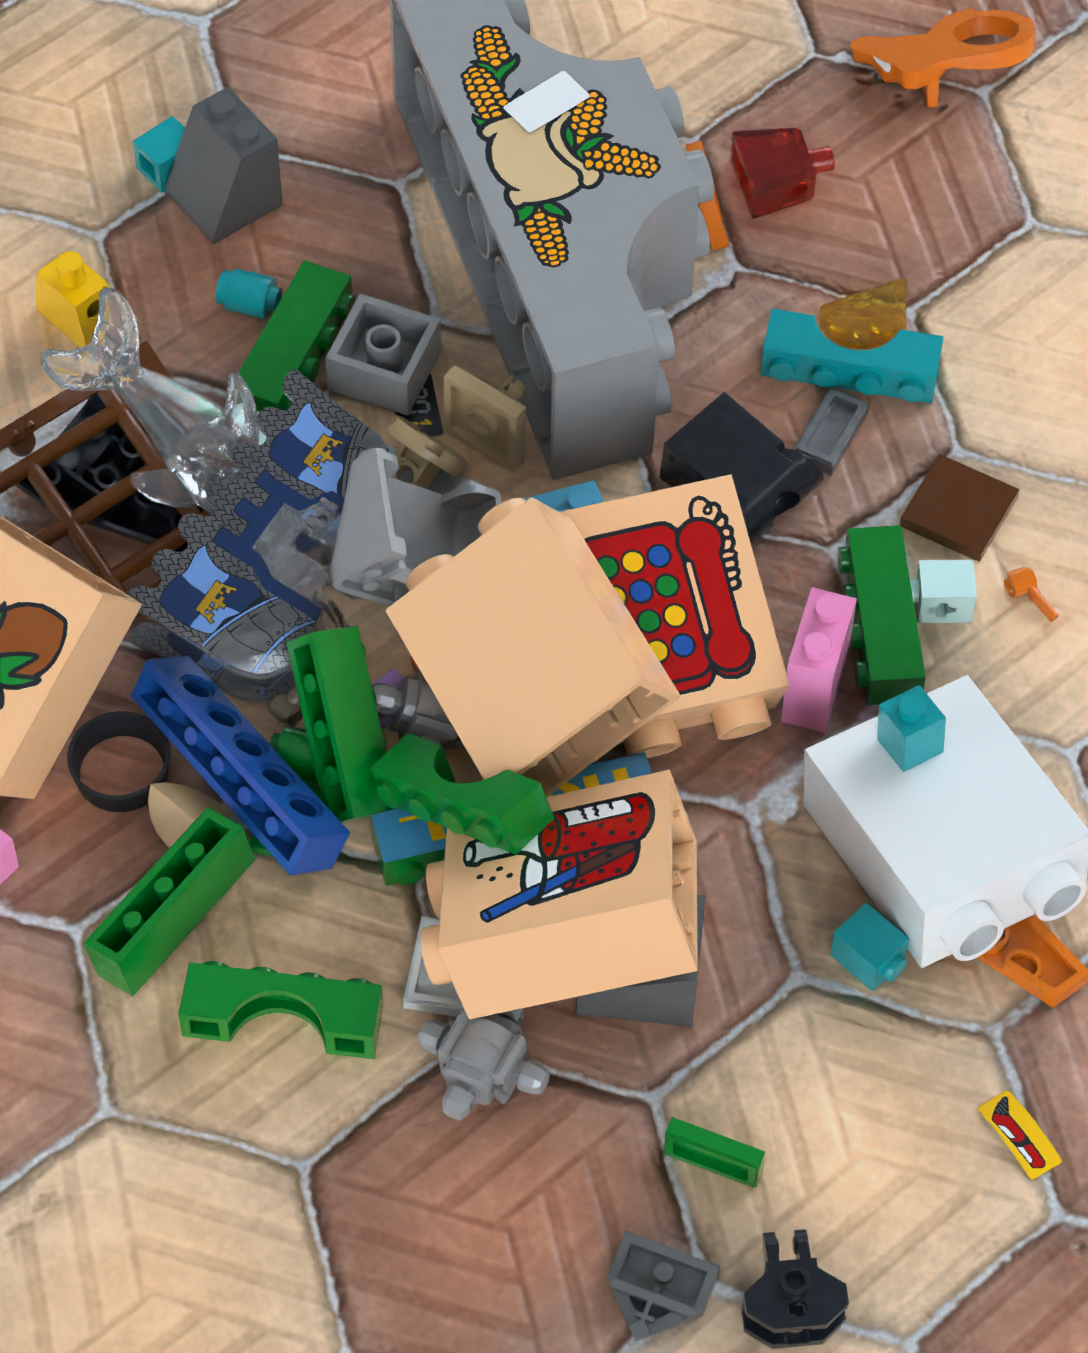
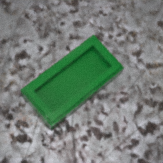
M671 1117L665 1132V1155L753 1188L757 1187L763 1173L765 1151Z

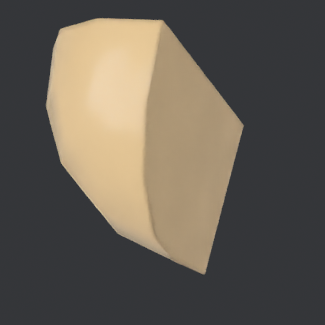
M167 782L150 784L148 796L150 819L157 835L168 848L177 841L207 807L230 820L234 817L233 814L218 802L199 790Z

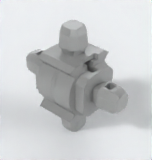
M420 669L417 671L416 678L406 676L398 690L393 685L373 684L372 688L376 695L377 712L387 716L391 713L389 729L399 733L398 742L410 733L440 744L444 754H446L447 747L458 748L462 741Z
M524 1008L469 1019L463 1010L457 1016L451 1029L448 1024L435 1020L424 1022L417 1036L418 1042L423 1049L438 1055L441 1075L445 1078V1083L448 1087L442 1099L443 1112L447 1116L456 1120H462L468 1116L476 1102L482 1105H489L493 1098H497L502 1104L507 1103L516 1085L518 1090L530 1094L543 1093L550 1079L549 1071L543 1065L528 1059L526 1039L522 1036L521 1028L519 1027L524 1017Z

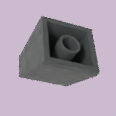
M229 87L193 105L165 185V192L212 244L219 242L283 205L277 138Z
M697 895L698 968L706 898L704 895ZM698 971L578 996L576 1014L692 1027Z

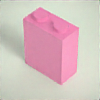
M811 587L788 661L787 677L790 685L784 693L781 722L826 733L848 660L857 598Z

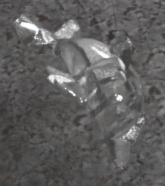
M103 287L99 294L98 322L90 344L72 350L47 348L41 352V365L47 376L61 388L82 392L116 390L132 410L168 469L131 473L130 484L150 501L175 508L200 506L212 514L214 504L205 495L204 489L206 484L211 479L218 477L230 481L239 478L240 468L231 458L233 447L243 442L259 445L258 415L254 396L241 374H229L224 409L200 392L165 375L140 366L139 333L136 318L128 300L116 289ZM271 524L258 540L259 543H264L269 539Z

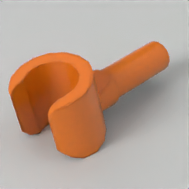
M1021 567L1007 573L1008 578L1004 580V586L1010 597L1015 598L1027 594L1030 601L1039 608L1050 622H1053L1059 616L1056 610L1041 595L1037 588L1035 573L1031 568Z

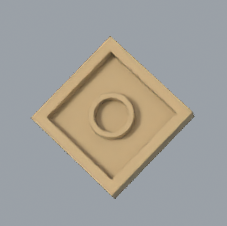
M454 365L444 375L443 431L514 473L524 463L526 407L519 402L527 395L525 385L517 379L510 387V384L514 381V376L507 375L496 388H493Z

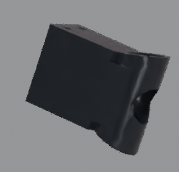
M723 392L664 443L659 478L669 486L675 487L732 474L751 545L772 527L776 516L798 505L824 480L821 468L812 458L797 450L786 449L779 437L726 392Z

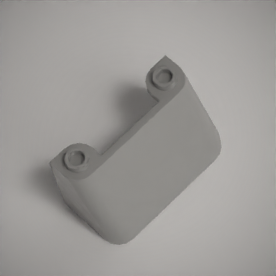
M371 448L364 450L352 462L330 565L333 587L348 594L391 606L409 592L405 584L406 579L418 565L438 555L449 554L456 556L481 536L478 524L489 510L502 503L500 491L480 485L478 481L467 480L455 484L451 491L442 495L392 478L399 470L398 459L385 449Z

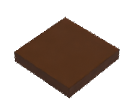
M939 454L902 514L900 525L909 531L980 562L1018 499L1020 489Z

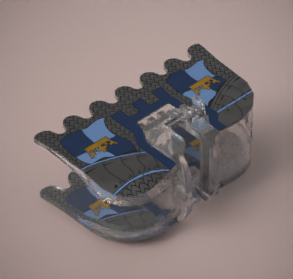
M296 369L289 371L282 384L284 394L292 401L291 407L287 410L274 407L264 408L257 416L258 429L266 436V441L261 445L243 442L233 447L231 460L232 464L240 471L239 478L230 481L218 477L211 479L206 484L204 489L205 496L214 507L213 513L209 516L190 513L180 519L178 524L179 533L188 543L187 548L182 552L163 549L154 554L151 562L153 571L161 579L160 585L156 588H148L142 585L133 586L125 593L142 604L138 611L139 614L160 624L140 623L130 634L131 643L162 658L190 656L222 692L244 701H271L281 693L288 694L294 687L295 679L286 642L311 632L351 627L347 624L343 613L336 603L323 592L327 585L333 587L330 565L352 462L364 450L382 448L391 453L379 434L330 399ZM394 474L392 478L397 479L396 474ZM339 591L352 600L362 599V597Z

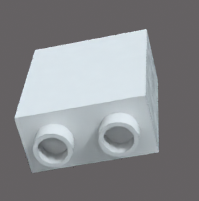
M968 675L927 693L946 717L944 752L905 772L900 769L877 740L878 716L804 750V807L884 918L909 938L907 949L921 968L951 954L960 961L977 958L990 950L998 942L1005 928L1034 914L1042 921L1058 919L1074 909L1081 902L1087 890L1088 828Z

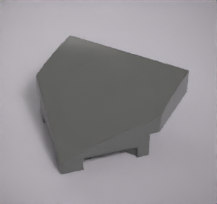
M625 1231L607 1279L635 1341H639L703 1316L721 1268L716 1264Z

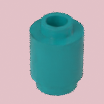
M235 268L233 271L223 270L217 283L215 299L216 303L224 305L228 311L267 319L271 312L275 311L282 299L283 291L282 288L277 287V279L275 277Z

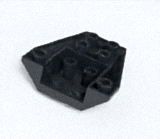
M134 370L114 382L113 385L120 396L124 397L150 380ZM97 393L88 398L86 404L59 436L106 408ZM161 396L132 412L161 455L189 438ZM116 422L43 467V469L70 509L74 510L146 464ZM199 452L172 469V471L199 511L202 512L213 505L206 497L204 489L211 479L217 477ZM28 478L15 485L47 508ZM154 480L87 522V524L149 545L178 527L182 516L158 481ZM188 542L183 544L179 548L175 549L174 551H184L188 546Z

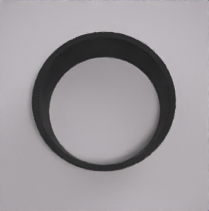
M128 711L109 712L91 719L73 736L67 753L68 768L80 793L92 805L111 812L136 810L148 804L150 784L137 792L127 795L115 796L96 792L80 780L82 761L95 745L106 739L118 736L136 737L151 744L160 754L164 766L157 778L150 784L167 782L171 757L169 740L155 723L144 715Z

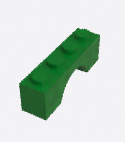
M410 733L370 767L378 785L377 794L388 807L392 809L399 808L416 815L425 822L432 821L447 827L455 834H464L477 839L490 848L497 847L517 855L555 819L539 781L506 769L485 780L472 783H455L456 780L441 745Z
M207 961L203 964L189 962L178 1013L181 1033L183 1037L231 1042L239 1029L252 1019L265 1014L286 1013L302 1018L317 1030L323 1041L326 1054L375 1059L383 1013L382 985H376L361 978H351L347 981L326 979L319 974L311 972L292 975L277 973L275 970L267 967H254L250 970L229 967L218 961Z

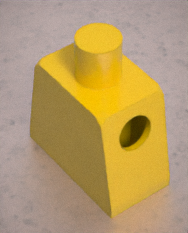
M66 251L37 272L36 309L88 356L122 333L109 285L83 261L79 253Z

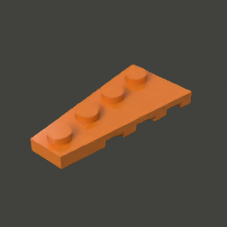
M1035 914L1005 928L998 942L986 953L977 957L1052 1008L1088 983V969Z

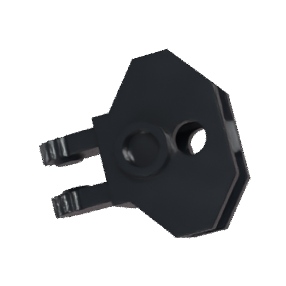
M806 1229L794 1230V1237L792 1238L793 1252L796 1255L794 1260L780 1261L779 1242L775 1233H763L764 1275L744 1293L741 1311L744 1332L771 1349L825 1343L846 1321L845 1310L849 1306L846 1283L820 1269L817 1265V1258H811ZM800 1329H803V1330H802L801 1332H799V1333H791V1332H790L791 1330H800Z

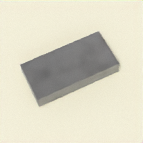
M830 388L794 447V450L812 458L819 465L822 472L832 476L867 417L870 404Z

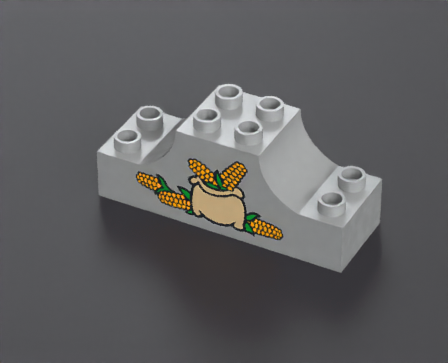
M390 0L394 100L509 375L514 376L512 383L514 384L519 379L527 389L526 397L520 400V402L526 407V417L552 479L557 480L652 454L655 416L670 413L671 411L670 390L664 371L659 363L671 360L675 356L672 330L662 308L692 295L694 259L708 256L710 253L708 229L698 204L712 201L714 198L713 177L705 154L700 149L685 153L678 138L684 135V119L677 94L671 86L655 90L640 57L616 61L591 60L562 53L537 41L530 36V22L524 0ZM561 71L567 72L590 94L588 99L531 133L527 132L504 109L506 104Z

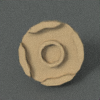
M396 414L386 428V431L402 443L395 453L399 465V470L396 473L397 479H399L403 471L412 469L414 476L411 484L427 489L440 469L457 478L461 476L469 464L464 457L437 438H432L421 431V428Z

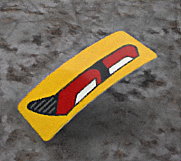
M1010 1091L1002 1092L977 1108L1005 1142L1029 1179H1036L1062 1162L1061 1157L1044 1132Z

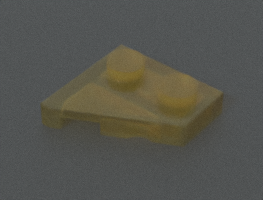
M897 279L820 305L819 329L833 343L852 350H870L885 345L897 335L900 329L906 330V279Z

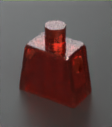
M796 127L732 132L730 160L752 219L810 200L815 192L816 174L834 171L835 161L831 147L825 146L808 150L802 131Z

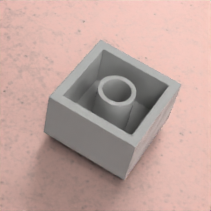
M360 293L325 358L328 390L408 416L441 353V319Z

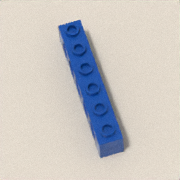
M190 656L147 660L130 695L131 698L289 875L332 869L350 834L349 830Z

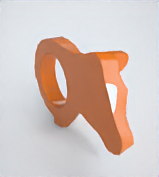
M969 8L945 16L926 34L896 37L865 36L853 40L850 48L854 61L874 67L885 82L899 83L906 89H919L922 87L926 108L937 106L939 79L946 70L951 68L984 70L1016 65L1029 58L1034 52L1036 30L1034 21L1030 17H1025L1015 12L1002 10L975 11L974 8ZM990 34L1004 35L1011 38L1005 42L993 45H972L962 42L968 38Z

